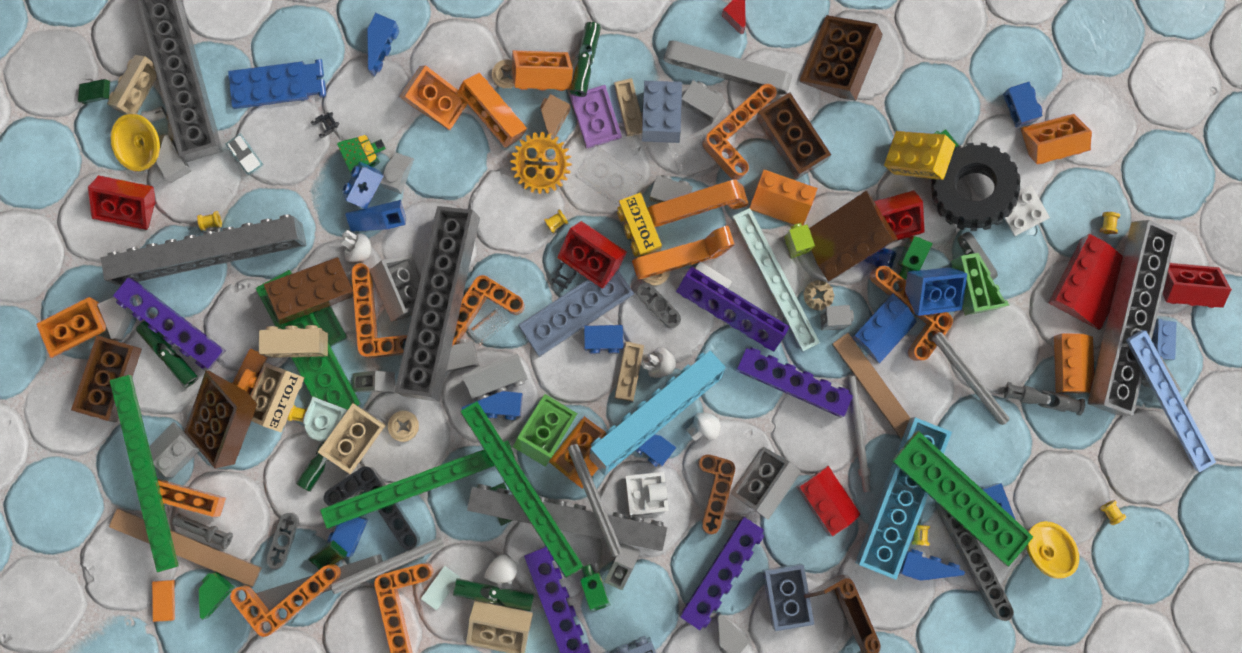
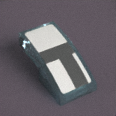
M241 133L225 143L247 175H250L264 165Z

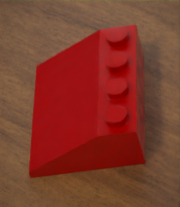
M1091 234L1082 237L1048 303L1100 330L1111 308L1123 255L1105 241Z

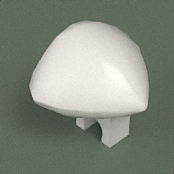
M346 230L342 234L345 238L341 241V244L346 246L344 251L345 260L350 263L366 261L371 255L370 240L364 234L355 235Z
M663 347L656 348L652 355L648 354V362H641L642 367L648 370L649 376L654 378L667 377L673 373L676 367L674 356Z
M697 413L694 417V423L686 430L695 441L702 435L708 440H716L720 435L721 424L719 419L710 413Z
M507 554L499 555L487 568L484 578L496 582L499 588H502V583L508 582V584H512V580L517 574L515 561Z

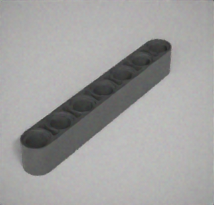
M935 502V508L990 613L996 619L1009 621L1014 615L1013 607L977 539L961 524L954 528L951 523L953 517ZM963 535H966L968 537V542L966 545H963L961 543V538ZM975 552L977 560L975 563H972L970 556ZM985 570L987 577L982 581L980 573ZM992 588L996 590V595L994 598H990L989 592ZM1004 606L1005 614L1000 616L999 609Z
M381 554L340 566L341 575L337 581L383 562ZM332 569L326 571L327 578L332 579L334 577ZM311 576L256 594L266 607L271 610ZM312 582L310 585L313 592L318 591V584L316 582ZM331 586L324 592L331 591ZM300 595L295 596V602L302 600ZM252 606L254 614H258V608Z

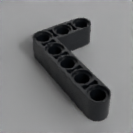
M364 466L327 490L324 494V502L331 506L352 498L362 490L369 492L374 490L376 486L383 487L386 484L373 467ZM365 470H369L372 474L368 481L363 478ZM349 481H353L355 484V489L352 492L347 490V483ZM333 492L338 494V501L336 503H333L330 499ZM398 503L393 504L391 513H387L384 508L378 510L404 549L410 550L419 545L420 536ZM398 518L404 522V526L400 530L395 527V521ZM408 535H412L415 539L412 546L406 543Z

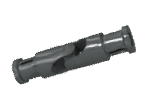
M1007 382L1003 394L1005 399H1018L1020 402L1027 404L1038 403L1039 406L1061 412L1071 411L1079 416L1082 415L1085 409V399L1082 398L1077 400L1069 398L1065 394L1046 390L1039 392L1030 386L1012 385V382ZM1050 394L1055 397V401L1052 405L1048 406L1051 402Z

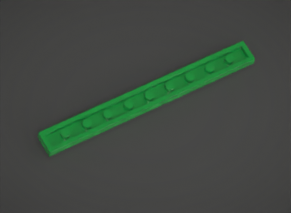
M132 375L112 379L110 384L156 572L179 567Z
M478 401L461 410V415L565 578L583 568L581 561Z
M509 440L504 443L515 459ZM483 449L320 509L325 526L329 529L490 469L494 465Z

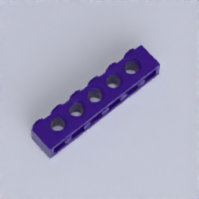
M692 266L676 290L682 297L697 304L698 307L705 309L716 318L723 320L732 328L739 330L747 337L757 341L773 352L779 346L790 327Z
M127 278L113 295L117 299L116 303L124 309L127 307L133 311L132 315L140 321L144 319L148 322V328L155 333L161 332L165 336L163 338L171 345L175 343L179 346V351L186 357L191 355L196 359L195 364L202 369H211L226 352L224 348L133 278ZM139 295L142 302L139 306H135L133 299ZM151 308L157 309L158 314L155 318L149 316ZM167 320L173 322V328L169 331L165 328ZM183 332L189 334V340L185 343L180 339V335ZM198 344H203L205 347V351L201 355L196 352Z
M753 347L744 350L735 371L837 417L842 418L845 416L853 395L848 394L849 390L840 386L837 389L831 386L832 383L825 379L819 381L813 378L814 375L807 371L801 373L795 370L796 367L789 363L783 365L778 362L779 359L771 355L765 357L760 354V350ZM755 361H761L764 364L762 371L755 368ZM773 369L781 371V378L773 377ZM792 376L797 377L799 380L797 387L792 386L790 383ZM809 384L816 386L817 392L815 394L808 392ZM827 392H831L834 395L833 402L826 400Z
M742 516L680 613V618L698 630L708 626L711 621L709 616L713 610L716 612L722 604V601H720L723 594L727 595L733 586L730 583L734 577L738 578L743 571L742 564L745 560L747 562L750 560L754 553L752 551L755 544L759 545L764 538L762 534L764 529ZM743 535L749 537V544L747 546H741L739 542ZM732 552H737L739 555V559L735 563L729 561V555ZM723 568L728 570V577L726 579L718 577V572ZM712 585L718 588V592L714 596H710L707 593L708 588ZM700 602L707 604V610L703 613L697 611V605Z
M543 547L524 555L560 653H591L588 643H583L581 638L584 635L581 625H576L574 617L577 614L574 606H569L567 598L570 597L566 586L562 587L560 579H563L560 569L559 567L555 569L554 559L547 548ZM540 564H548L550 567L549 573L542 574L539 571ZM549 582H553L557 586V590L553 593L546 590V584ZM555 601H561L564 604L562 611L554 610L553 603ZM562 620H568L571 623V627L568 630H563L560 627ZM575 639L578 642V646L571 649L567 646V641Z

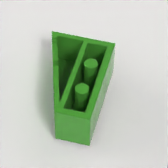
M979 253L963 255L951 261L953 268L968 273L962 306L965 316L1009 306L1008 301L1004 300L999 292V286L995 285L990 277L991 273Z

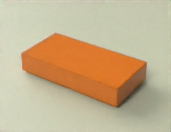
M174 580L152 581L153 622L175 620Z

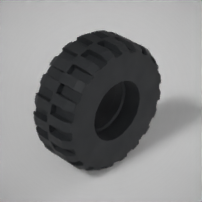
M980 142V145L967 143L965 147H955L944 180L931 179L932 200L934 206L937 207L938 214L941 217L944 216L947 223L950 225L954 223L961 230H964V228H970V231H977V228L988 230L991 229L993 224H1001L1005 217L1011 215L1019 198L1021 178L1017 172L1018 167L1016 163L1010 161L1011 157L1006 152L1001 153L999 147H989L987 143ZM968 174H983L994 183V191L984 200L970 201L963 198L957 192L958 181Z

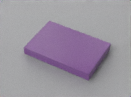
M606 85L589 89L585 97L570 95L586 149L622 138Z

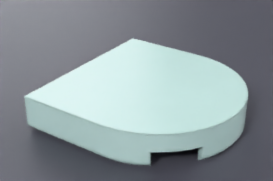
M312 397L303 420L308 436L314 440L325 442L348 410Z

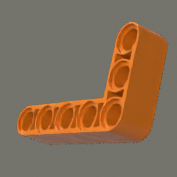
M771 84L761 86L713 128L702 142L706 152L733 180L741 179L748 172L749 165L728 140L754 118L758 111L765 108L774 99L776 89ZM762 92L767 93L769 98L765 97ZM749 104L755 105L756 109H752ZM736 115H740L743 121H739ZM723 127H727L730 133L725 132ZM709 138L714 139L716 144L710 143ZM722 152L727 153L729 159L724 158ZM735 166L740 167L742 173H738L735 170Z
M730 180L648 207V212L654 227H658L728 205L731 209L743 208L748 205L744 186L737 180Z
M725 226L712 231L705 239L632 260L637 279H644L717 258L730 250L735 243L729 226Z
M356 264L352 268V284L359 353L366 358L403 355L404 349L402 344L407 340V335L378 338L373 277L370 268L365 264ZM366 269V275L359 278L358 272ZM367 288V295L361 297L359 294L360 290ZM369 307V313L365 316L361 315L362 308ZM370 325V333L364 335L362 332L363 328ZM391 342V350L385 352L383 350L384 344ZM371 344L373 347L372 351L365 354V346Z
M887 266L873 269L870 273L871 281L889 296L891 294L896 295L915 315L905 292L906 280ZM879 271H882L884 273L883 280L879 279L878 277ZM894 282L899 285L898 292L893 289ZM949 313L917 316L926 325L909 347L908 355L912 360L922 361L930 357L937 345L933 340L929 341L927 335L929 332L933 336L941 332L945 336L953 324L952 316ZM940 317L944 320L943 326H940L938 322ZM918 347L922 349L921 357L916 353Z
M484 275L478 276L462 299L459 315L466 313L467 319L464 322L457 321V335L453 339L452 347L461 340L486 299H489L511 314L519 315L525 309L522 298ZM482 281H487V288L484 290L479 289V284ZM503 291L504 297L500 300L495 299V293ZM477 297V304L470 306L468 304L469 299ZM513 301L521 303L520 307L516 310L511 309Z
M421 563L387 572L375 579V590L390 653H413L398 589L430 579L433 575V568L428 563ZM420 567H425L428 570L427 577L423 578L419 575ZM402 572L407 573L409 576L407 583L400 580ZM383 577H386L389 580V586L387 588H384L381 585V579ZM387 597L393 598V607L386 605L385 599ZM391 616L398 618V626L390 624ZM396 636L403 638L404 643L402 646L395 644L394 639Z
M334 564L322 567L271 611L249 586H240L233 589L230 599L259 636L267 637L278 631L328 589L331 584L335 583L340 578L341 570ZM328 568L332 569L334 572V577L332 579H329L326 576V570ZM312 582L318 584L317 592L311 590L310 585ZM240 590L246 594L244 601L239 598ZM296 595L302 597L303 602L301 605L295 603ZM252 606L258 608L257 616L251 613ZM281 608L285 609L287 612V616L285 619L281 618L279 615V610ZM265 621L271 625L269 632L263 628Z

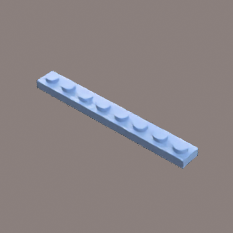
M1141 330L1126 339L1195 470L1201 472L1216 463L1147 331Z

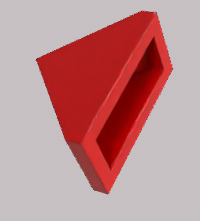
M732 0L723 9L722 17L739 34H744L746 28L745 0Z

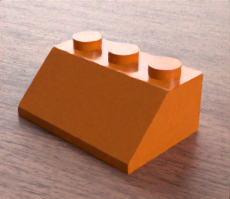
M512 50L513 82L515 88L527 90L528 88L538 90L556 89L558 91L571 90L573 67L568 52Z
M1075 114L1021 127L1028 155L1036 164H1044L1056 159H1063L1068 156L1091 151L1092 131Z
M763 170L750 209L792 225L801 223L803 226L818 188Z
M88 297L36 324L50 358L106 330L105 322L98 307V301Z
M1073 333L1055 335V392L1090 393L1094 378L1093 336Z
M584 416L552 456L549 463L583 489L584 487L568 447L574 444L579 446L592 477L598 468L589 459L591 444L599 437L601 439L607 435L606 432Z

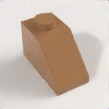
M550 94L548 99L545 98L540 108L542 109V117L547 133H552V139H554L571 108L570 104Z

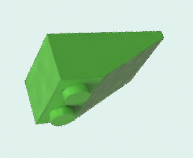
M544 394L517 437L513 448L546 467L578 413Z

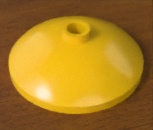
M126 114L118 118L114 123L111 131V146L118 161L132 171H144L151 168L159 156L160 142L158 134L150 121L138 114Z
M1043 521L1029 529L1028 532L1034 537L1026 546L1027 552L1034 565L1042 573L1055 579H1064L1071 576L1077 570L1079 551L1075 541L1064 528L1056 523Z

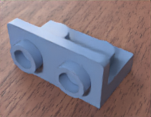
M1158 318L1156 319L1151 341L1160 357L1164 360H1175L1177 322L1163 321Z

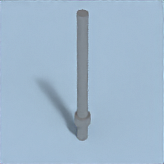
M855 376L848 377L850 394L853 395L851 406L860 464L858 472L859 477L862 479L863 492L871 491L869 480L871 473L867 465Z

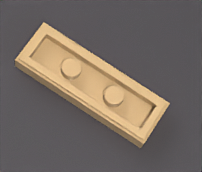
M632 78L614 82L626 136L642 134V116Z
M625 342L614 398L633 402L644 345Z

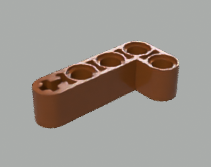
M706 454L699 458L698 466L700 470L714 474L701 526L704 532L716 534L721 527L736 467L728 459ZM704 458L712 460L710 469L703 467L702 461ZM724 463H728L731 467V471L728 474H724L721 471V466ZM718 482H723L726 485V490L723 493H719L716 490ZM713 501H719L721 504L718 512H714L711 509ZM708 513L719 515L718 519L714 518L713 524L716 527L711 528V531H708L709 527L706 526V523H710L712 518L708 516Z

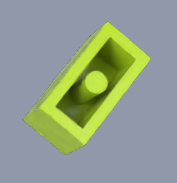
M799 223L791 226L784 239L792 259L809 253L815 244L808 224L802 226Z

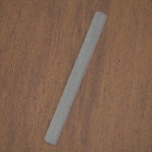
M941 332L936 333L932 340L998 423L1001 425L1006 424L1010 420L1008 415Z
M577 444L568 447V451L610 553L613 557L622 553L621 547Z
M440 537L337 581L331 584V589L334 594L342 592L443 548L444 542Z

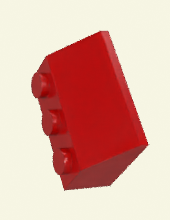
M100 175L88 186L92 219L148 230L155 206L154 186Z
M915 190L874 201L898 238L897 240L925 233L923 200Z
M580 221L569 229L557 258L603 289L620 268L627 251Z
M1170 263L1162 295L1166 303L1224 308L1232 289L1220 267Z
M829 465L796 486L828 536L833 537L861 515Z

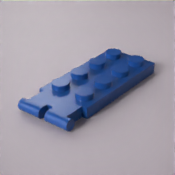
M316 59L313 64H305L303 61L228 71L231 102L234 109L307 100L310 95L319 94V97H326L325 80H318L319 77H324L322 59Z

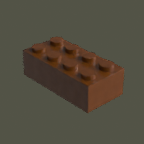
M791 92L758 111L757 121L796 180L828 161L832 155Z
M338 257L264 284L265 293L279 325L353 297L352 287Z
M97 335L71 411L110 422H118L119 417L110 380L126 375H132L133 378L142 348Z

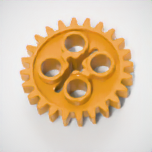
M535 132L533 133V139L530 135H526L527 141L521 139L519 141L522 146H515L518 152H513L512 155L516 159L510 162L516 166L511 168V170L517 171L514 178H521L518 184L526 183L524 189L531 186L532 193L536 188L539 194L542 193L543 189H545L546 193H549L550 187L555 191L557 190L556 184L560 187L563 186L561 179L568 180L565 173H571L567 167L572 166V163L567 162V159H570L572 156L566 155L569 148H562L565 142L558 143V136L552 139V133L545 137V133L541 132L540 137H538V134ZM530 148H534L537 151L535 158L529 156L528 150ZM548 149L555 151L556 156L554 159H550L547 156ZM542 158L543 162H557L558 165L546 164L541 168L540 164H526L525 160L539 161ZM529 167L535 168L536 175L534 177L528 174ZM547 168H552L555 171L553 178H549L546 175Z

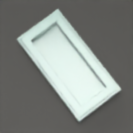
M444 566L421 599L435 610H438L455 586L456 578L460 579L461 577Z

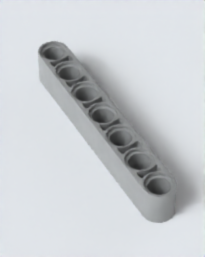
M673 40L668 42L664 55V61L669 64L759 89L764 84H771L775 87L776 94L780 95L788 93L792 79L790 73Z

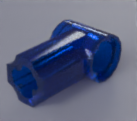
M883 248L864 261L875 265L874 267L876 268L887 266L892 269L897 253L891 249Z

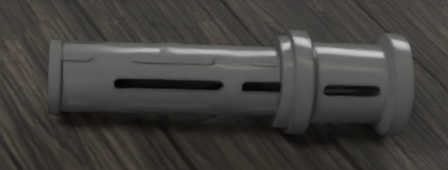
M176 514L172 521L173 526L204 537L206 542L216 543L222 549H227L233 538V533L223 532L217 526L209 527L180 514Z

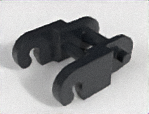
M327 112L324 116L321 114L315 118V121L312 120L310 122L312 125H316L322 121L326 126V130L323 131L324 134H319L320 138L326 137L333 132L332 129L338 128L340 123L335 122L333 119V112ZM329 119L332 124L328 126L325 120Z
M561 262L560 267L554 273L556 277L552 278L551 281L553 282L551 285L557 284L564 291V289L568 288V284L571 285L578 272L575 271L571 278L561 275L560 270L564 265ZM558 277L566 280L565 284L558 281Z

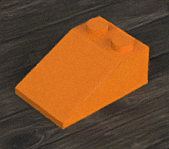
M426 65L419 66L399 96L413 108L448 130H451L467 106V102L458 93V89Z

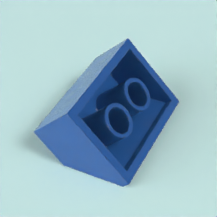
M952 267L907 272L905 292L915 315L920 316L962 310L968 273Z
M891 294L857 330L852 339L880 364L917 323V320L908 306L896 295Z

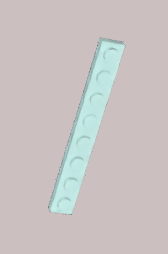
M749 208L733 216L740 234L788 326H790L789 328L801 351L803 352L819 344L820 342L751 209Z

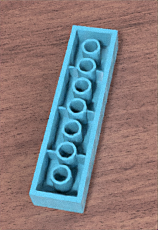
M711 350L706 354H700L692 366L688 364L681 370L682 374L677 378L675 376L666 383L667 386L664 389H657L651 395L652 398L648 402H641L636 407V412L633 414L628 413L622 418L620 425L617 427L615 425L606 432L607 435L601 439L599 437L591 444L589 459L604 476L721 380L726 367Z
M916 417L910 418L897 453L912 435L919 431L944 454L952 432ZM894 463L888 474L855 563L896 580L928 494Z

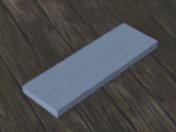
M617 270L605 288L602 289L587 279L518 326L537 355L541 357L583 329L584 326L589 325L633 296L634 292L619 270Z

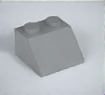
M175 422L149 446L154 466L165 477H174L199 452V449Z

